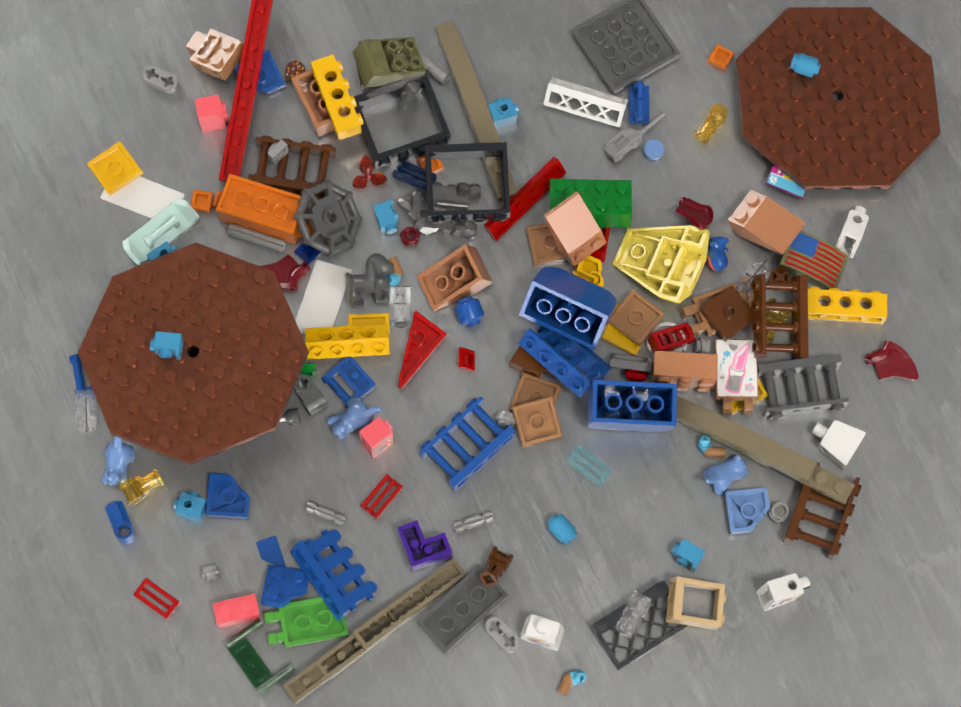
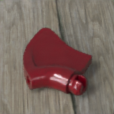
M686 197L679 200V207H677L676 212L689 219L698 229L705 230L712 224L714 214L711 206L700 204Z
M289 254L280 261L261 266L274 271L282 291L285 292L297 291L298 282L311 270L306 262L299 265Z
M885 340L881 349L865 355L866 364H874L879 380L889 377H900L909 380H917L919 378L912 358L901 346L894 342Z

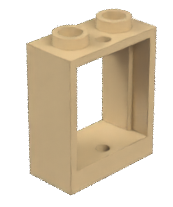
M678 576L670 579L666 622L712 630L722 627L725 621L723 605L727 599L725 584ZM684 586L714 591L712 620L682 615Z

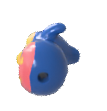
M717 236L709 239L707 260L710 268L717 272L725 270L728 266V257L725 252L728 251L726 244L729 242V239Z

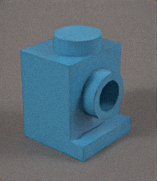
M393 200L373 205L374 215L381 234L396 232L398 230L396 222L399 221L396 210H394Z
M155 332V338H151L150 351H155L156 354L163 358H171L172 355H175L177 360H181L183 336L180 333Z
M683 539L681 544L676 542L671 551L678 564L683 567H691V573H694L706 552L686 539Z

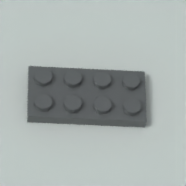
M480 564L417 621V624L445 654L508 597V594L498 583L496 586L488 587L481 582L479 576L485 570Z

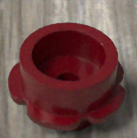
M406 227L402 230L400 238H402L401 241L404 245L414 246L419 242L420 233L414 227Z

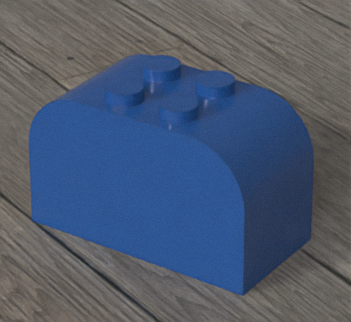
M544 267L533 279L519 315L595 350L603 338L617 300L608 290L557 267Z
M610 380L591 381V385L588 388V428L665 432L676 427L677 384Z

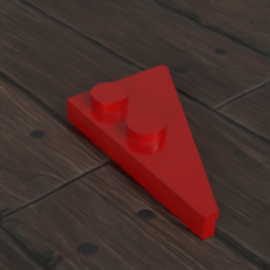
M416 310L413 314L403 365L399 375L397 387L400 390L407 385L447 337V333Z

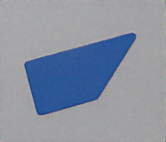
M276 536L256 542L262 560L275 566L286 567Z

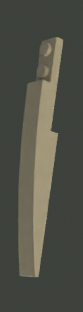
M454 21L435 26L467 120L477 143L501 142ZM482 157L498 201H502L500 157ZM508 167L509 195L512 198L517 193V189Z
M677 396V421L845 505L855 484L818 466L817 462L780 443Z
M452 558L353 631L352 635L285 683L282 688L291 700L297 704L326 681L333 679L465 577L467 573L455 558Z

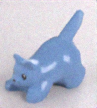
M355 397L348 401V409L346 411L331 415L327 419V423L333 425V433L339 439H343L353 430L370 424L374 415L379 413L382 408L379 406L368 408L362 398Z
M114 436V442L108 443L105 448L104 455L107 463L102 483H109L114 486L120 483L122 487H126L128 484L127 466L129 462L134 461L136 452L132 445L122 443L121 438Z
M733 454L722 464H714L704 470L703 477L706 479V483L713 484L716 494L723 495L728 491L733 481L747 477L749 471L745 469L746 461L740 458L739 455Z

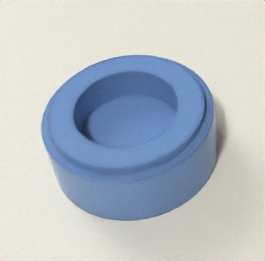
M649 140L646 142L643 153L648 160L657 161L663 156L664 146L660 141Z

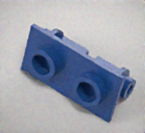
M637 81L636 85L629 86L630 124L649 123V86L644 85L643 81Z

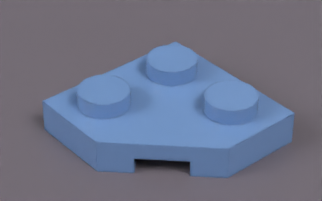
M767 487L726 491L724 493L730 535L752 532L770 509Z

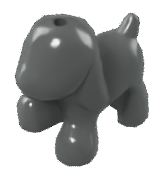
M374 253L366 260L365 274L352 275L349 272L346 273L349 289L347 301L351 308L364 307L361 293H372L377 304H385L390 301L388 292L384 290L390 287L386 276L392 273L394 264L389 262L382 254Z

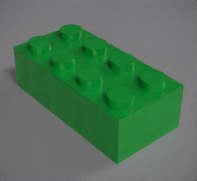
M550 179L549 211L575 192H578L599 227L631 228L632 180Z

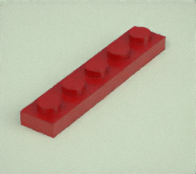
M553 157L510 199L509 219L503 222H495L494 219H490L484 224L492 239L497 241L550 189V179H561L566 174L559 159Z

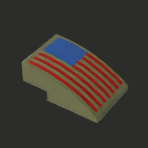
M801 230L785 251L779 267L785 268L790 274L796 276L807 275L809 284L828 290L830 288H837L849 256L826 241Z

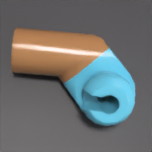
M397 257L388 259L389 262L394 264L392 273L388 277L386 276L390 287L399 284L403 276V271Z
M702 435L697 442L698 448L706 457L725 458L726 448L714 447L707 435Z
M574 670L565 673L557 692L567 696L572 685L583 683L586 680L585 672Z

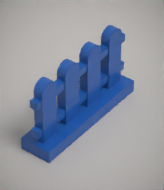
M325 529L321 532L322 536L312 542L310 539H307L304 542L301 540L296 543L290 553L337 621H340L346 617L350 610L351 612L357 608L356 604L364 599L368 601L373 600V594L377 590V585L373 581L363 582L361 579L365 573L363 565H351L349 562L353 556L351 548H339L337 543L341 539L340 532L337 530L328 532ZM331 547L334 553L323 559L320 553ZM343 564L346 570L335 576L332 570ZM355 581L358 587L347 593L344 587Z

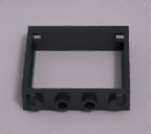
M427 73L354 96L357 107L354 109L356 114L360 113L364 124L361 125V131L375 169L382 166L388 167L396 161H406L416 154L424 155L425 145L451 143L450 131ZM411 80L416 81L419 84L420 90H426L442 132L378 154L362 110L400 97L401 92L404 91L405 83Z
M507 142L425 145L428 222L432 221L433 224H442L444 221L463 223L465 220H473V222L481 223L490 219H494L495 222H503L510 218ZM500 157L503 209L433 210L431 159Z

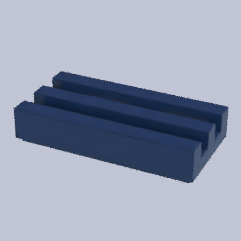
M404 160L402 166L399 165L397 167V171H392L393 178L426 191L425 169ZM432 173L433 184L437 180L435 173Z

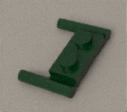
M258 618L224 642V644L255 689L262 695L296 669L290 663L275 675H272L246 638L264 625L260 618Z

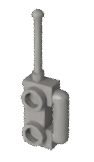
M662 111L660 115L637 132L632 128L619 132L604 145L605 155L615 162L622 160L628 151L639 146L643 133L663 116H666V112Z

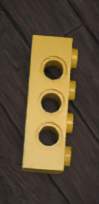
M333 54L312 61V72L338 140L362 133L361 125L364 124L361 114H356L354 109L357 107L354 96H349L348 90L350 86L347 78H342L341 72H343L340 60L336 61ZM329 77L336 78L334 81H327ZM337 94H340V95L343 96V97L340 98V99H335V98H333V97H334L335 95H337ZM343 112L350 113L346 117L340 116V114Z
M808 287V319L884 324L887 319V294H882L881 291L865 293L858 289L841 291L839 288L820 290L819 287ZM819 300H826L829 305L822 306ZM840 301H846L849 307H842ZM865 302L870 308L864 309L860 303Z
M388 323L305 328V344L309 351L307 360L390 354Z

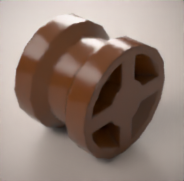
M775 268L771 272L768 281L790 282V273L785 268ZM773 290V291L782 292V291H784V290Z

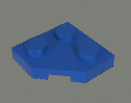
M267 50L263 55L257 91L269 95L286 87V84L270 50ZM238 63L234 68L237 76L239 72L240 63Z
M209 474L206 517L249 519L250 496L239 486L235 479L227 474Z
M268 565L261 605L278 608L285 607L295 597H301L307 593L308 577L299 568Z

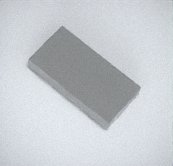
M611 353L610 367L651 372L652 359Z

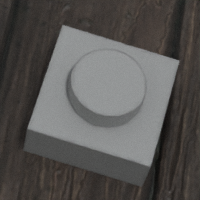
M281 139L278 143L270 146L267 155L269 161L274 166L289 153L288 145Z

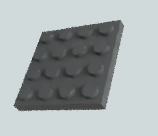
M622 0L571 29L572 35L613 95L681 57L680 51L644 0Z

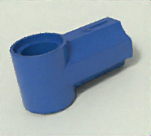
M122 500L110 503L105 507V510L114 529L115 536L124 545L133 543L136 539V532ZM123 530H130L127 536H120Z

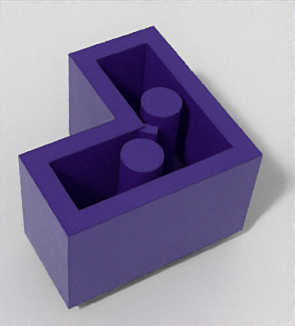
M417 520L397 527L412 572L452 558V550L445 532L424 539Z

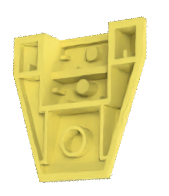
M691 225L627 229L612 265L660 299L679 304L693 293L707 260L710 232L707 229L700 230Z

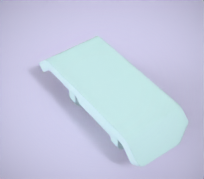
M177 199L122 242L123 248L137 265L144 264L149 261L148 253L166 241L171 244L197 222L199 215L186 200Z

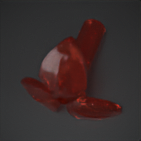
M364 155L360 162V171L364 173V176L355 177L352 185L355 188L362 189L367 187L368 180H371L374 186L384 184L387 181V177L381 172L372 174L374 169L373 162Z

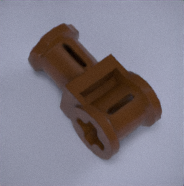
M494 546L487 559L485 571H482L479 576L481 582L488 587L496 586L498 577H502L504 572L508 570L514 555L498 550V547Z

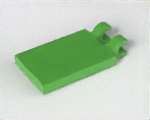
M321 597L291 602L283 608H278L279 611L264 614L266 625L281 621L282 632L268 634L269 645L284 642L285 648L349 637L346 617L337 621Z

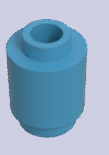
M795 53L790 69H793L795 73L812 78L813 74L818 75L821 64L818 63V58L803 53Z
M555 514L547 522L549 524L547 529L561 543L564 542L565 545H568L578 535L575 530L576 527L563 514L559 516Z

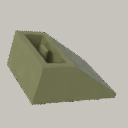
M414 37L362 40L352 52L364 88L384 86L426 73Z

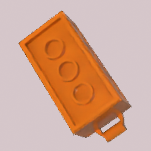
M229 174L223 191L216 192L211 206L216 208L219 221L228 224L233 223L285 240L294 245L298 238H303L297 221L294 219V214H296L301 199L300 195L233 174ZM307 205L305 214H307V212H308V209H309L308 205ZM305 219L308 220L307 227L311 234L313 232L309 219Z

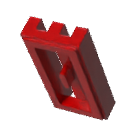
M386 474L360 506L378 520L404 487L394 478L392 479L390 475ZM387 482H390L389 485L375 500V502L370 506V508L367 507L369 503L374 499V497L378 494V492L383 488V486ZM395 486L396 489L394 490V492L389 496V498L384 502L380 509L375 513L373 510L378 506V504L392 489V487Z
M147 578L144 579L133 594L166 620L170 618L176 607L180 605L177 599ZM149 585L173 604L171 606L146 589L145 586ZM141 591L147 594L152 599H154L160 605L165 607L168 611L165 613L156 605H154L149 600L144 598L142 595H140Z

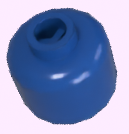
M471 295L457 301L458 305L455 306L454 310L460 324H468L470 328L481 323L479 319L484 316V311L479 299L472 298Z

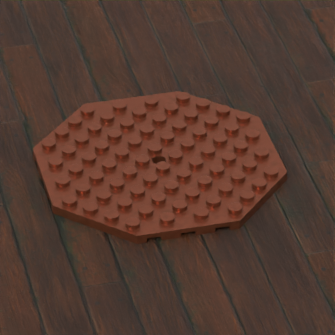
M788 7L736 59L742 138L804 190L812 188L841 189L844 187H852V189H869V187L889 189L941 134L932 57L871 7ZM803 53L818 58V63L821 64L818 75L813 74L811 78L795 73L793 69H790L794 54ZM841 93L843 99L840 101L833 98V94Z
M193 243L112 276L78 350V354L111 435L183 463L193 465L209 456L212 457L227 451L228 448L235 445H241L255 439L259 435L276 430L309 351L274 271L202 244ZM155 332L182 334L184 341L181 360H177L175 355H172L171 358H163L156 354L155 351H150L151 338H155ZM197 347L199 349L198 356H188V350Z

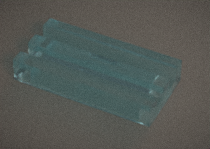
M580 444L566 460L569 465L598 487L601 486L612 472L610 467ZM580 452L581 454H583L585 457H587L589 460H591L593 463L599 466L602 470H604L605 473L601 472L599 469H597L594 465H592L578 453ZM576 458L585 466H587L590 470H592L594 473L600 476V480H598L587 470H585L583 467L577 464L573 459Z

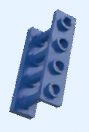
M540 326L538 329V334L532 329H528L519 341V345L579 397H582L591 385V379L604 380L612 370V367L590 348L543 326ZM544 339H546V340H547L550 344H552L554 347H552L551 345H549ZM560 352H561L564 356H566V357L569 359V361H568L565 357H563V356L560 354ZM575 366H577L579 369H581L585 374H583V373H582L580 370H578Z
M481 396L477 400L475 398L466 405L467 409L463 413L458 412L451 419L452 423L447 427H441L436 432V437L432 441L427 440L420 447V457L422 459L430 455L450 476L449 487L454 492L507 445L516 434V431L511 426L506 429L504 427L501 428L481 408L484 404V399ZM474 413L496 434V438L491 443L489 441L486 442L466 422ZM458 427L480 447L481 452L476 457L470 456L451 436ZM443 441L465 461L464 464L466 466L460 471L458 469L455 470L435 449Z

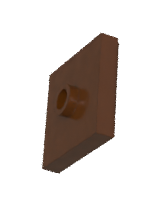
M730 286L700 309V312L725 342L754 320V312L733 286Z

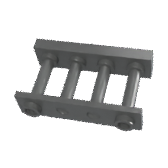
M841 354L758 364V378L763 377L766 380L770 408H766L764 411V418L779 419L783 415L832 409V411L844 410V407L849 403V398L840 399L835 372L842 363ZM816 370H825L827 372L832 400L820 401L815 377ZM804 372V374H807L811 396L810 403L799 404L794 377L796 373ZM777 375H784L787 379L791 405H778L774 378Z

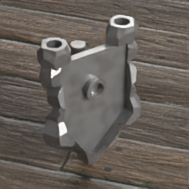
M435 181L432 184L433 210H468L469 201L480 199L481 186L477 183L468 185L465 182L457 183V185L448 184L443 186L441 182ZM421 189L415 190L410 195L399 198L397 201L398 206L407 211L410 218L416 221L415 226L421 234L428 235L432 232H443L447 234L452 233V235L457 237L476 238L477 224L472 221L465 220L463 223L444 221L442 224H433L432 221L428 222L426 191Z

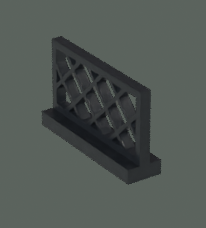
M664 580L589 626L592 632L596 634L617 670H620L688 626L681 624L675 628L668 626L669 622H665V625L654 623L656 610L667 613V610L657 608L660 597L666 595L668 598L669 587ZM644 607L653 609L650 621L639 619L640 611ZM637 613L636 618L630 617L633 614ZM630 619L635 621L632 633L621 630L624 620ZM638 622L650 624L647 636L636 634ZM653 625L664 628L661 638L650 637ZM608 630L617 632L615 644L607 643L602 634ZM620 633L632 636L629 648L618 645ZM635 636L646 639L644 649H632ZM617 648L628 650L627 659L622 663H619L615 657ZM632 651H633V652H637L636 654H634L633 656H631V652H632Z

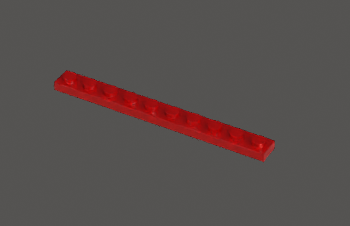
M252 0L218 179L220 182H226L229 174L239 177L242 174L273 0Z

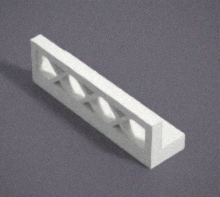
M552 77L548 84L543 105L620 128L629 100ZM551 91L559 93L562 101L558 103L549 101ZM576 98L582 106L572 108L568 100ZM596 104L601 112L597 114L590 113L587 106ZM611 109L619 111L618 121L610 119L606 112Z

